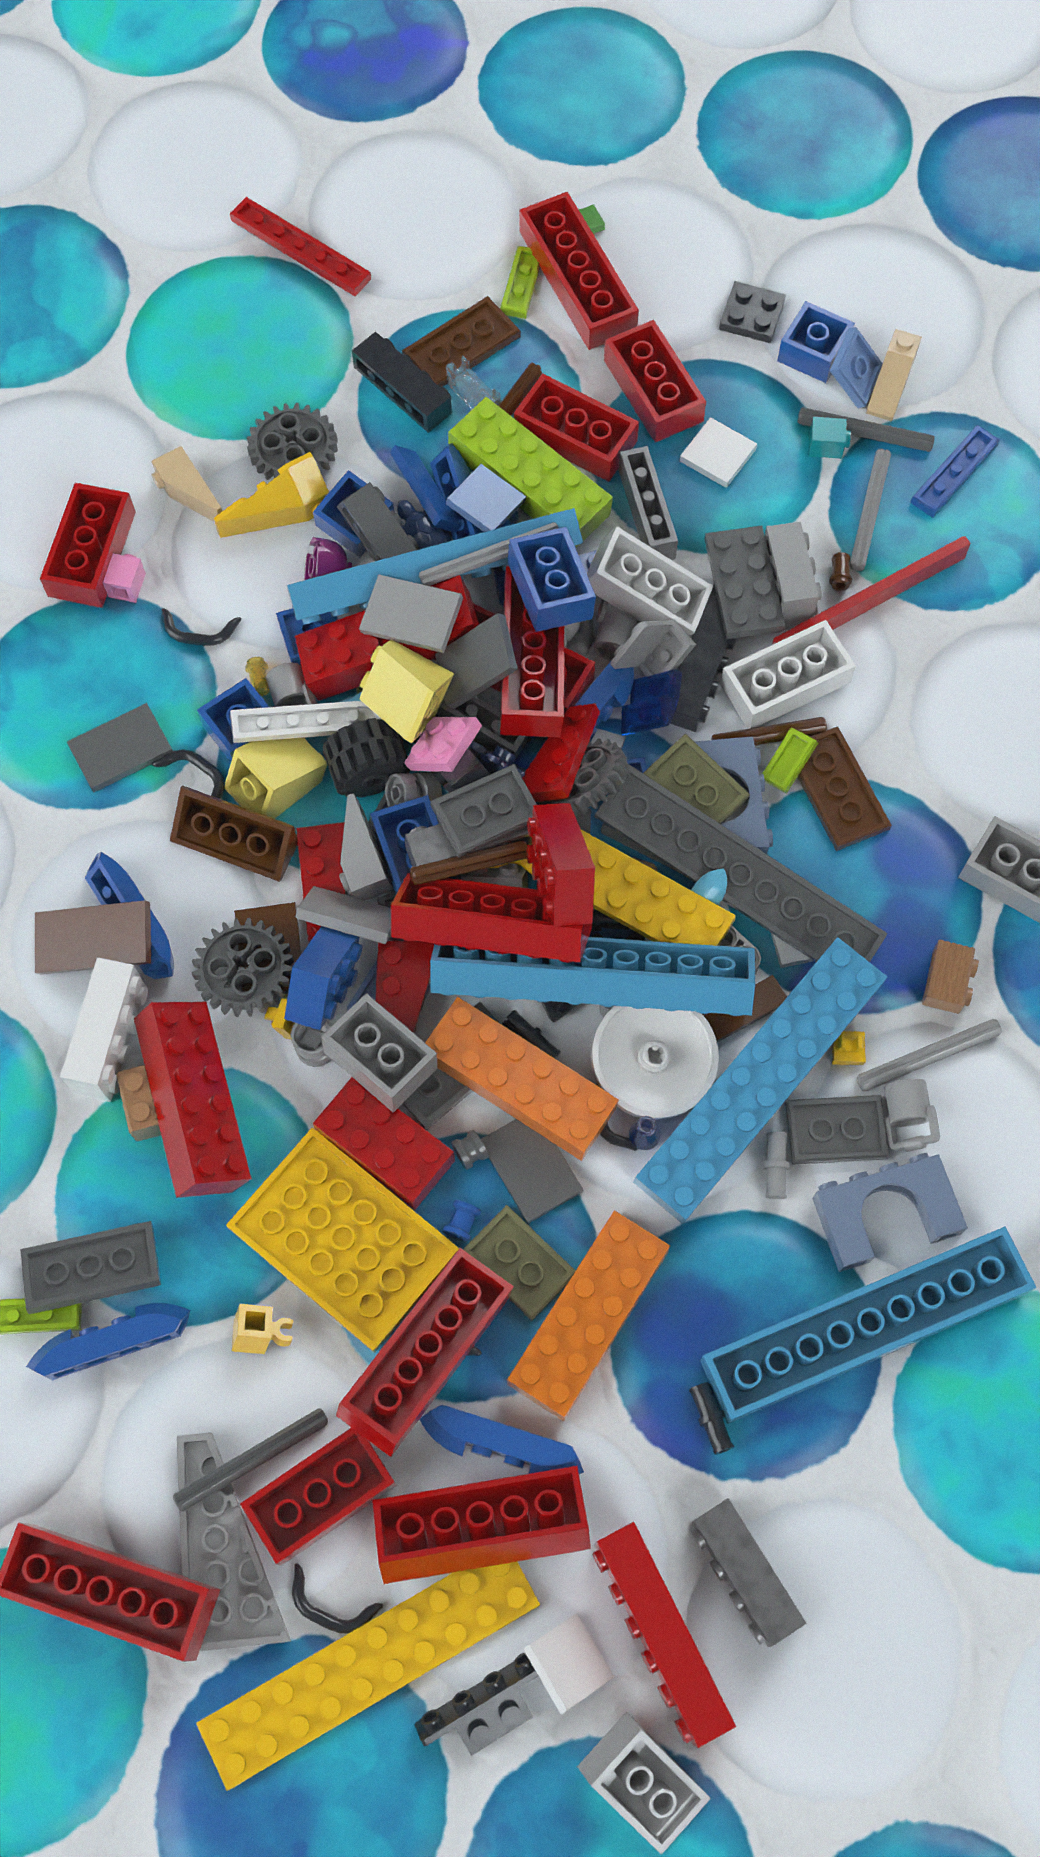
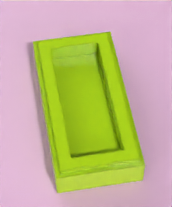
M791 727L762 773L765 782L787 794L818 745L817 740Z

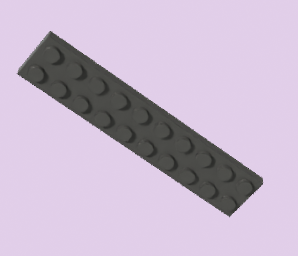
M628 765L625 769L627 775L621 777L623 784L614 786L617 792L609 793L607 796L608 801L603 802L596 812L595 818L694 883L706 873L723 868L727 875V888L722 901L815 962L819 960L837 937L870 962L888 934L631 765Z

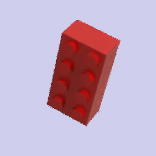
M654 319L605 340L604 362L655 443L704 422L706 400Z
M542 373L514 412V419L564 459L608 482L619 469L620 452L631 450L638 439L639 421Z
M74 483L40 576V581L48 597L103 608L107 596L103 585L105 574L112 554L121 555L136 513L129 493Z
M570 803L533 805V816L527 820L528 835L532 837V845H527L526 855L528 864H532L533 880H537L538 895L543 897L544 913L550 914L553 926L592 924L595 865Z
M353 1077L350 1078L312 1123L315 1130L414 1210L417 1209L455 1162L453 1150L398 1108L392 1112Z
M350 1428L241 1502L240 1505L276 1565L282 1566L373 1503L372 1500L380 1498L396 1487L397 1484L371 1443L354 1429Z

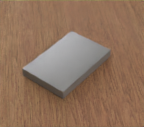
M378 575L359 630L363 634L388 640L392 639L396 642L444 653L462 604L463 596L460 593Z
M313 886L297 907L295 918L383 944H386L391 936V908L316 886Z

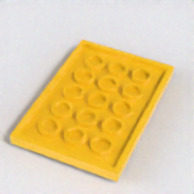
M313 1127L226 1224L229 1230L374 1353L459 1250L455 1244Z

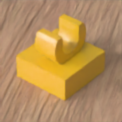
M281 998L278 1008H267L264 1019L272 1021V1028L285 1039H291V1031L295 1022L284 1019L287 999Z
M843 1031L832 1044V1065H864L866 1062L865 1032Z

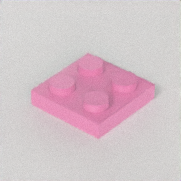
M433 717L427 723L425 731L417 743L411 748V752L404 762L410 771L453 772L482 727L481 723L476 717Z

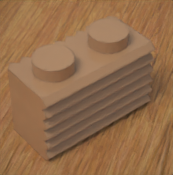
M938 940L932 952L922 1005L959 1014L964 1006H969L973 994V988L968 987L970 977H975L979 960L974 959L975 948Z
M145 1065L117 1072L116 1076L129 1133L135 1141L160 1136V1127Z

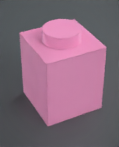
M112 554L103 580V585L109 598L136 603L146 575L141 559L131 554Z

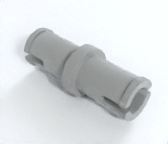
M768 1132L766 1133L767 1161L763 1163V1169L767 1170L766 1198L785 1199L787 1198L786 1170H789V1162L786 1161L787 1133Z

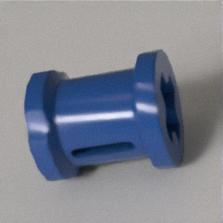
M454 1200L453 1207L455 1209L449 1224L444 1226L442 1231L455 1239L469 1242L471 1239L469 1232L475 1217L480 1216L481 1211L469 1203Z

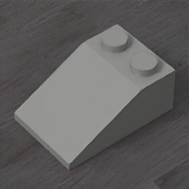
M352 793L347 795L340 862L343 873L339 874L345 891H348L350 896L366 901L393 890V886L363 807Z
M628 1712L618 1720L577 1766L589 1784L661 1855L711 1799Z

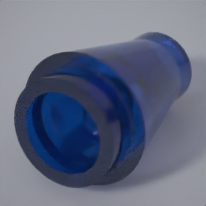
M650 1116L641 1117L629 1129L630 1141L640 1150H650L660 1141V1129L654 1118ZM642 1128H649V1131H643Z

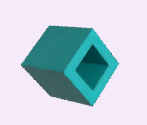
M813 417L809 432V457L842 459L844 448H849L851 442V431L846 430L847 419Z

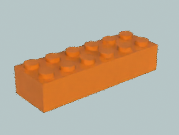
M458 996L425 1042L437 1053L438 1069L467 1086L580 1161L584 1159L617 1108L619 1099Z
M614 1210L507 1379V1385L564 1422L665 1259L671 1245Z

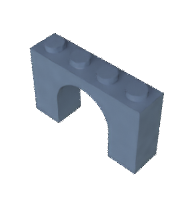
M753 737L696 741L695 743L750 794V797L745 801L746 809L744 812L731 821L722 822L721 825L767 854L769 847H773V834L771 829H767L765 821L769 819L768 802H763L761 792L765 791L764 775L758 773L757 765L761 764L760 748L754 746Z
M922 1153L910 1158V1163L898 1166L897 1162L889 1163L880 1167V1172L868 1176L867 1171L850 1176L849 1182L838 1185L837 1181H831L818 1187L819 1191L815 1193L812 1200L839 1272L868 1264L875 1257L861 1215L864 1200L873 1193L893 1191L907 1197L918 1210L930 1244L961 1235L968 1228L939 1154L929 1157L928 1153Z

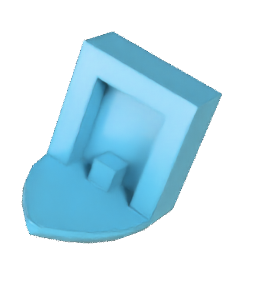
M722 868L706 873L695 883L691 891L719 905L726 893V871Z

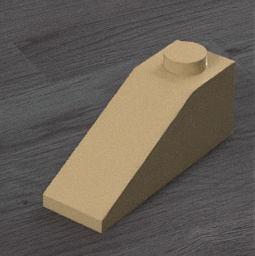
M895 329L866 414L889 421L893 420L916 358L921 336Z
M182 446L152 460L155 471L151 474L156 486L159 489L164 488L170 498L214 521V517L222 512L220 504Z

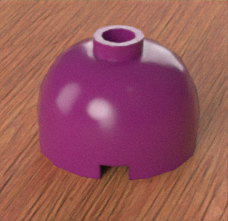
M312 538L309 545L314 546L313 554L307 553L304 580L352 568V563L348 562L347 554L340 544L329 539Z

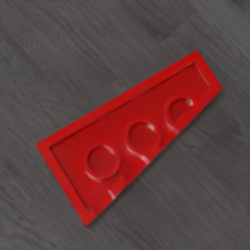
M595 703L569 707L564 714L561 738L548 737L526 770L522 779L535 802L569 797L600 713Z
M345 822L296 828L303 899L313 886L346 895L339 874L343 873L340 862ZM306 922L308 943H310L320 929V925Z
M387 941L386 944L378 942L375 1001L415 1034L418 1018L425 1002L424 998L429 982H431L430 960L434 943Z

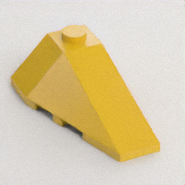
M308 452L286 463L277 470L280 475L268 484L263 480L256 486L258 490L248 499L245 497L239 498L214 517L219 537L291 525L313 519V511L327 496L329 490L312 453Z

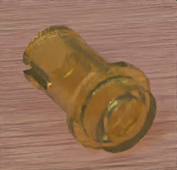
M252 657L247 660L245 671L249 673L250 683L259 695H267L270 693L266 680L268 664L262 657Z

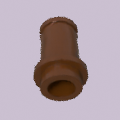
M839 552L834 554L831 560L832 575L829 578V583L834 590L844 591L852 583V577L849 574L850 556L847 553Z

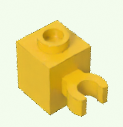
M239 1304L233 1323L232 1351L265 1354L270 1340H273L279 1346H290L293 1336L283 1335L280 1329H291L294 1320L280 1318L276 1322H272L273 1307Z

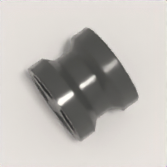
M475 1130L469 1131L464 1139H455L451 1142L457 1157L466 1170L470 1169L475 1161L489 1158L488 1152Z

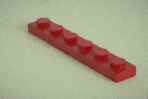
M245 197L230 212L232 222L355 297L372 279L371 272L248 197Z

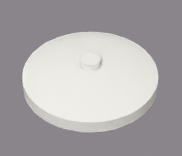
M614 1006L602 1019L594 1034L591 1047V1064L598 1086L619 1099L617 1104L619 1109L642 1119L664 1120L682 1115L692 1109L711 1088L718 1070L719 1051L715 1034L701 1013L696 1011L677 1010L671 1012L664 1009H635L632 1007Z

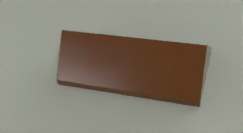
M180 787L170 837L171 842L279 882L282 880L298 846L294 826L189 787Z

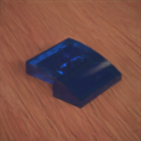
M673 669L634 679L630 693V704L622 707L621 735L626 736L669 726L679 700L682 681L681 671Z

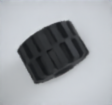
M369 718L364 721L353 722V724L340 728L337 733L328 737V741L323 745V754L335 788L340 795H345V797L352 793L358 798L378 794L385 791L388 778L392 774L410 772V769L404 763L408 756L400 735L382 719Z

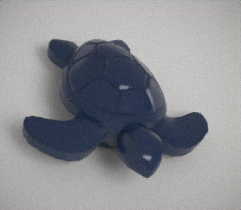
M401 500L397 503V513L400 519L405 521V525H401L406 535H411L415 539L419 549L452 541L449 531L435 527L425 510L416 511L407 500Z
M474 740L469 746L478 755L477 759L489 774L513 765L518 758L498 745L493 752ZM515 764L517 770L523 778L526 769Z

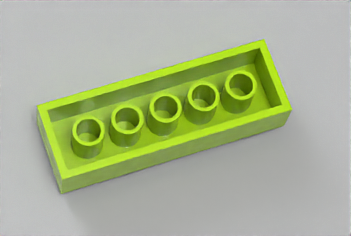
M485 397L448 432V445L452 443L470 469L474 471L482 464L526 496L525 502L519 508L531 518L535 519L575 508L582 540L584 541L610 516L613 497L489 398Z

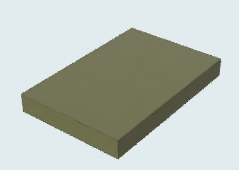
M684 734L643 773L719 824L729 818L750 797V794L687 734Z
M508 1205L463 1249L514 1286L509 1300L531 1321L561 1292L576 1271Z

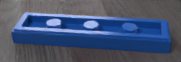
M976 425L913 495L910 503L933 518L998 446L1000 439L979 425Z
M395 445L390 451L391 456L433 525L440 529L457 532L461 526L452 509L446 505V499L417 453Z

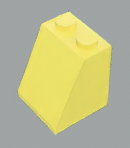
M391 639L382 647L379 645L375 649L371 657V662L374 663L371 671H367L360 683V687L363 690L359 699L405 740L413 743L425 731L427 723L436 716L454 673Z
M305 738L249 742L235 749L224 789L241 807L275 819L321 783L327 762Z

